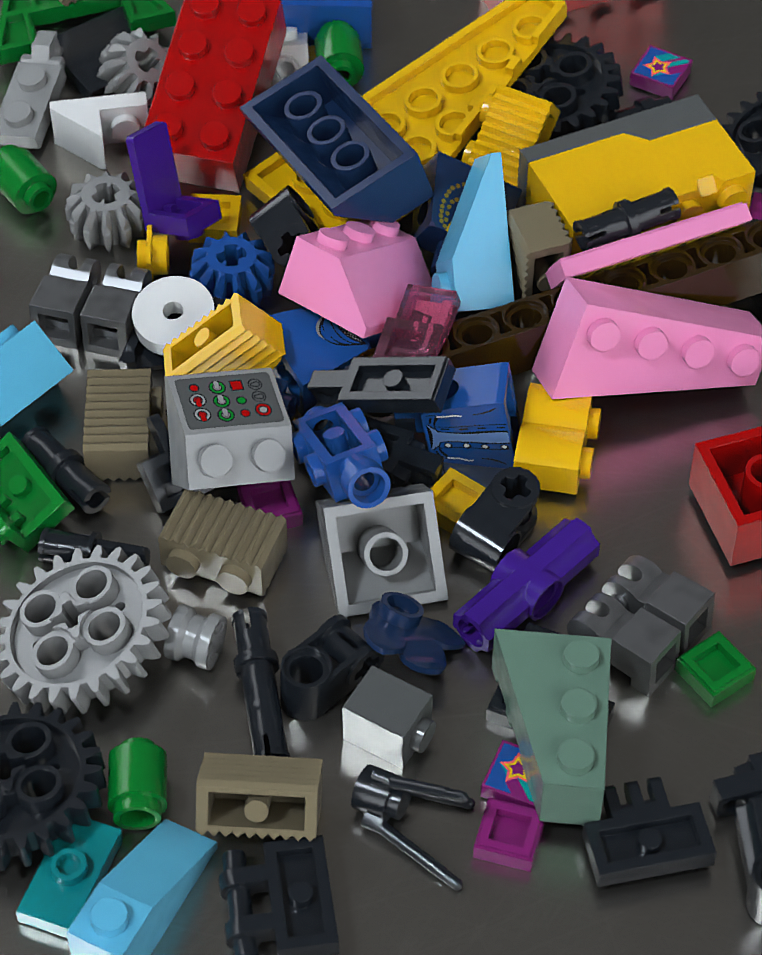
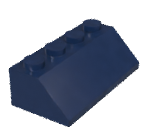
M321 55L239 107L243 116L334 216L393 223L435 196L418 153Z

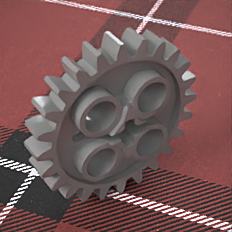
M97 545L90 558H87L80 547L75 548L72 560L68 563H65L59 555H56L53 558V570L48 573L38 566L34 568V575L37 581L32 585L18 582L16 586L22 594L19 600H4L3 605L9 611L10 616L0 618V632L2 633L0 635V678L24 705L30 702L33 705L36 702H40L44 712L52 705L54 709L58 707L63 708L65 715L73 702L80 712L84 714L88 711L91 698L97 697L104 706H107L110 702L109 691L116 687L125 694L129 693L130 688L126 679L131 674L145 678L148 674L141 664L143 660L159 659L161 657L153 642L168 639L170 635L162 624L172 618V613L165 605V602L169 600V596L162 587L161 581L149 565L145 566L137 554L128 558L121 547H117L108 555L102 545Z

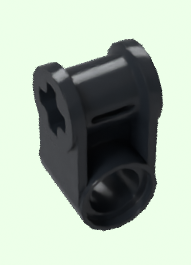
M289 185L249 216L251 226L265 243L272 258L285 268L287 267L296 236L319 231L320 229L315 222L316 218L310 207Z
M509 467L498 472L475 503L467 508L457 521L449 539V548L487 570L494 572L499 562L509 552L519 548L537 523V508L535 504L540 496V483L537 477L529 470L521 467Z
M334 615L324 622L315 633L283 656L280 665V703L282 709L290 717L302 721L315 720L323 716L327 710L356 689L372 665L380 668L385 655H381L373 650L363 638L351 629V621L344 615Z

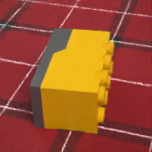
M696 94L520 149L517 187L522 189V193L516 208L544 201L553 202L554 209L558 210L557 216L561 217V223L565 224V230L569 231L568 237L573 238L571 255L583 252L575 239V236L583 233L582 231L577 233L573 231L574 221L583 220L613 209L614 203L622 199L632 202L659 192L666 187L673 189L679 200V204L672 205L671 208H681L680 218L643 230L641 233L743 202V204L747 203L749 209L756 171L700 96Z

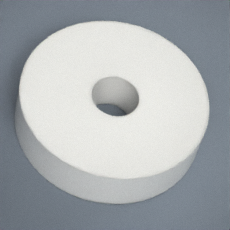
M168 276L153 281L140 291L133 303L132 320L139 341L151 352L163 356V349L166 343L171 344L173 338L178 339L181 332L185 333L188 327L193 328L195 322H200L203 315L208 316L211 310L215 311V306L210 292L200 282L184 276ZM173 313L182 314L177 319L167 318L169 315Z

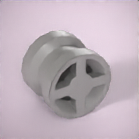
M184 604L179 605L173 613L167 628L170 635L164 641V656L176 661L184 657L194 661L196 667L210 671L216 664L224 645L227 632L226 617L214 613L207 617L197 614L194 607Z

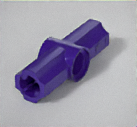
M577 517L574 520L564 518L526 552L520 548L509 552L495 568L490 583L453 614V626L466 642V645L475 652L479 650L489 652L493 649L494 629L514 630L528 617L536 621L547 615L558 602L563 593L564 586L599 556L600 543L594 537L591 527Z

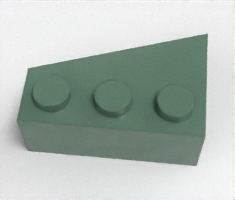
M494 629L492 671L496 682H499L506 704L505 713L509 725L513 727L520 749V761L539 821L579 825L599 821L605 789L611 638Z

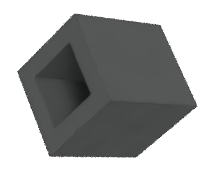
M372 665L342 707L343 739L403 769L415 751L422 753L433 738L436 730V721L432 720L433 695Z

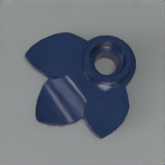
M399 592L384 593L381 600L372 605L369 612L370 619L366 621L363 627V635L366 642L373 650L381 655L398 654L400 660L408 668L432 676L443 674L447 662L444 650H458L464 648L466 644L463 638L447 624L439 620L423 617V606L414 598Z

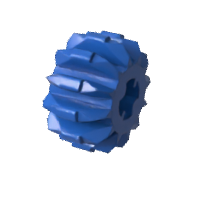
M224 231L221 239L217 240L206 237L203 247L193 250L189 275L191 279L204 285L213 297L226 300L231 299L233 293H237L259 308L262 298L271 296V291L274 287L275 261L272 259L271 253L267 252L262 239L250 241L246 231L238 237H230Z

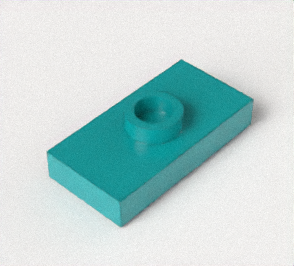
M91 820L92 824L90 827L72 825L76 840L74 843L71 844L59 838L53 841L55 855L49 857L45 854L16 910L18 922L67 938L66 932L98 883L106 876L123 842L122 829Z

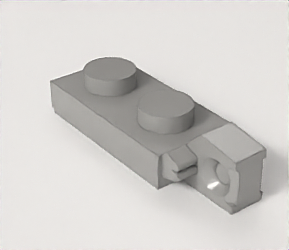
M39 30L32 43V54H23L20 62L17 63L0 107V145L2 146L16 145L25 148H41L51 121L49 102L59 100L67 79L64 72V57H61L64 50L58 41L57 31Z

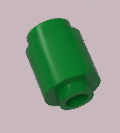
M341 20L330 21L324 24L314 41L316 58L321 55L351 86L356 85L364 75L361 39L358 32L349 23Z
M16 145L1 147L0 192L23 214H33L47 208L57 190V182L53 175L27 149Z
M142 737L126 739L120 745L114 747L108 754L107 807L113 814V821L117 826L127 830L153 828L160 823L161 814L167 809V753L150 739Z

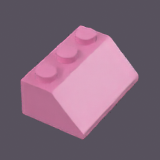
M372 220L347 221L343 225L331 228L323 227L319 231L296 236L278 291L282 296L361 338L406 325L416 301L435 303L431 288L432 279L415 237L399 230L400 224L397 221L393 223Z

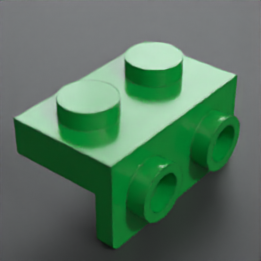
M8 432L0 440V544L4 546L8 541H11L28 553L39 543L41 533L45 527L54 529L75 507L20 439Z

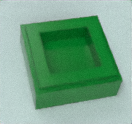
M720 631L677 657L674 670L711 708L753 681L757 669Z

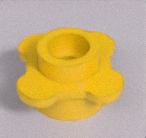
M147 225V240H137V268L150 270L152 282L154 281V275H169L168 235H153V225Z

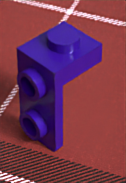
M155 121L127 136L126 144L146 232L147 225H153L154 233L175 235V239L181 241L192 240L202 236L205 228L222 219L219 200L183 196L181 194L170 137L165 122Z

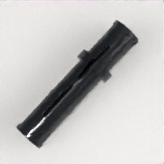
M248 607L250 627L249 623L245 622L243 609H240L231 617L238 655H236L233 661L236 676L242 679L253 755L290 757L275 676L280 669L277 653L271 649L267 612L259 607Z

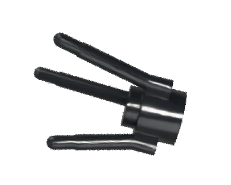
M367 765L355 783L351 798L352 808L364 813L361 826L381 834L435 877L441 879L452 889L460 890L463 887L461 879L388 824L387 820L391 817L397 820L401 819L408 808L411 796L466 809H472L475 806L474 799L469 797L464 791L405 778L374 765Z

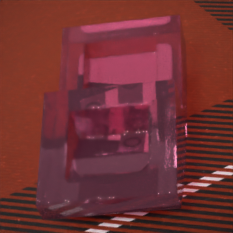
M408 284L396 318L387 317L373 357L437 356L450 332L461 304L457 291Z

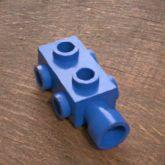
M342 402L327 408L315 406L309 409L303 417L292 421L295 432H292L293 455L299 465L305 463L307 472L315 487L323 485L335 502L349 499L355 506L360 508H372L385 500L389 494L391 483L381 462L388 460V452L380 432L377 429L369 430L366 418L359 407L349 411ZM328 420L323 429L314 431V427L319 421Z

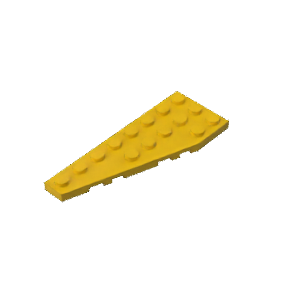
M505 0L363 94L362 97L418 153L422 166L438 151L456 158L482 125L479 115L485 98L489 94L494 95L499 84L509 88L512 87L567 17L566 2L564 0ZM277 152L243 174L246 189L264 204L286 186L292 187L312 210L316 218L315 222L319 228H331L346 224L347 221L364 220L334 216ZM414 209L396 221L399 222L401 219L412 213Z

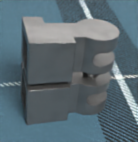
M59 253L52 264L50 275H44L29 303L31 322L36 321L54 345L77 349L83 337L84 351L120 358L134 328L132 320L133 303L140 291L152 283V273L148 269L136 267L131 275L125 278L124 266L110 263L102 284L99 286L101 280V264L99 260L87 258L83 265L77 269L75 256Z
M633 555L620 566L618 575L611 576L602 586V593H596L586 603V611H579L568 622L567 632L568 635L611 638L610 664L631 677L632 687L645 696L650 697L674 670L676 658L693 648L711 628L715 592L676 571L668 575L662 572L649 559Z

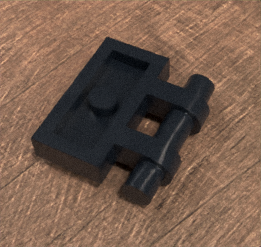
M317 835L312 841L302 837L299 841L294 838L263 842L265 864L247 866L246 854L239 849L228 850L222 854L223 872L219 875L218 882L220 896L227 901L229 920L224 926L226 944L229 948L233 949L234 955H259L258 945L261 942L272 940L276 942L277 955L339 954V938L323 835ZM269 892L271 912L253 914L251 897L255 893Z

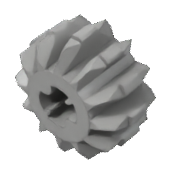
M141 27L133 30L130 34L123 31L117 34L110 41V45H107L102 50L99 58L102 66L99 68L97 77L108 82L104 94H126L145 91L147 107H151L169 47L163 48L158 44V33L151 35L147 39Z
M106 169L103 176L99 177L86 173L84 183L72 184L70 197L66 198L65 213L75 240L84 241L89 250L99 245H104L110 253L113 245L120 244L129 248L132 238L144 237L145 226L135 181H131L126 172H122L117 176H111Z

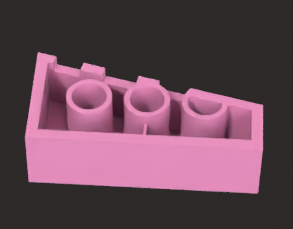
M566 277L532 372L551 399L756 385L762 370V325L750 311Z

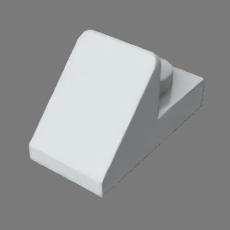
M145 91L49 102L55 144L103 170H106L104 145L126 142L127 136L144 128L148 116Z

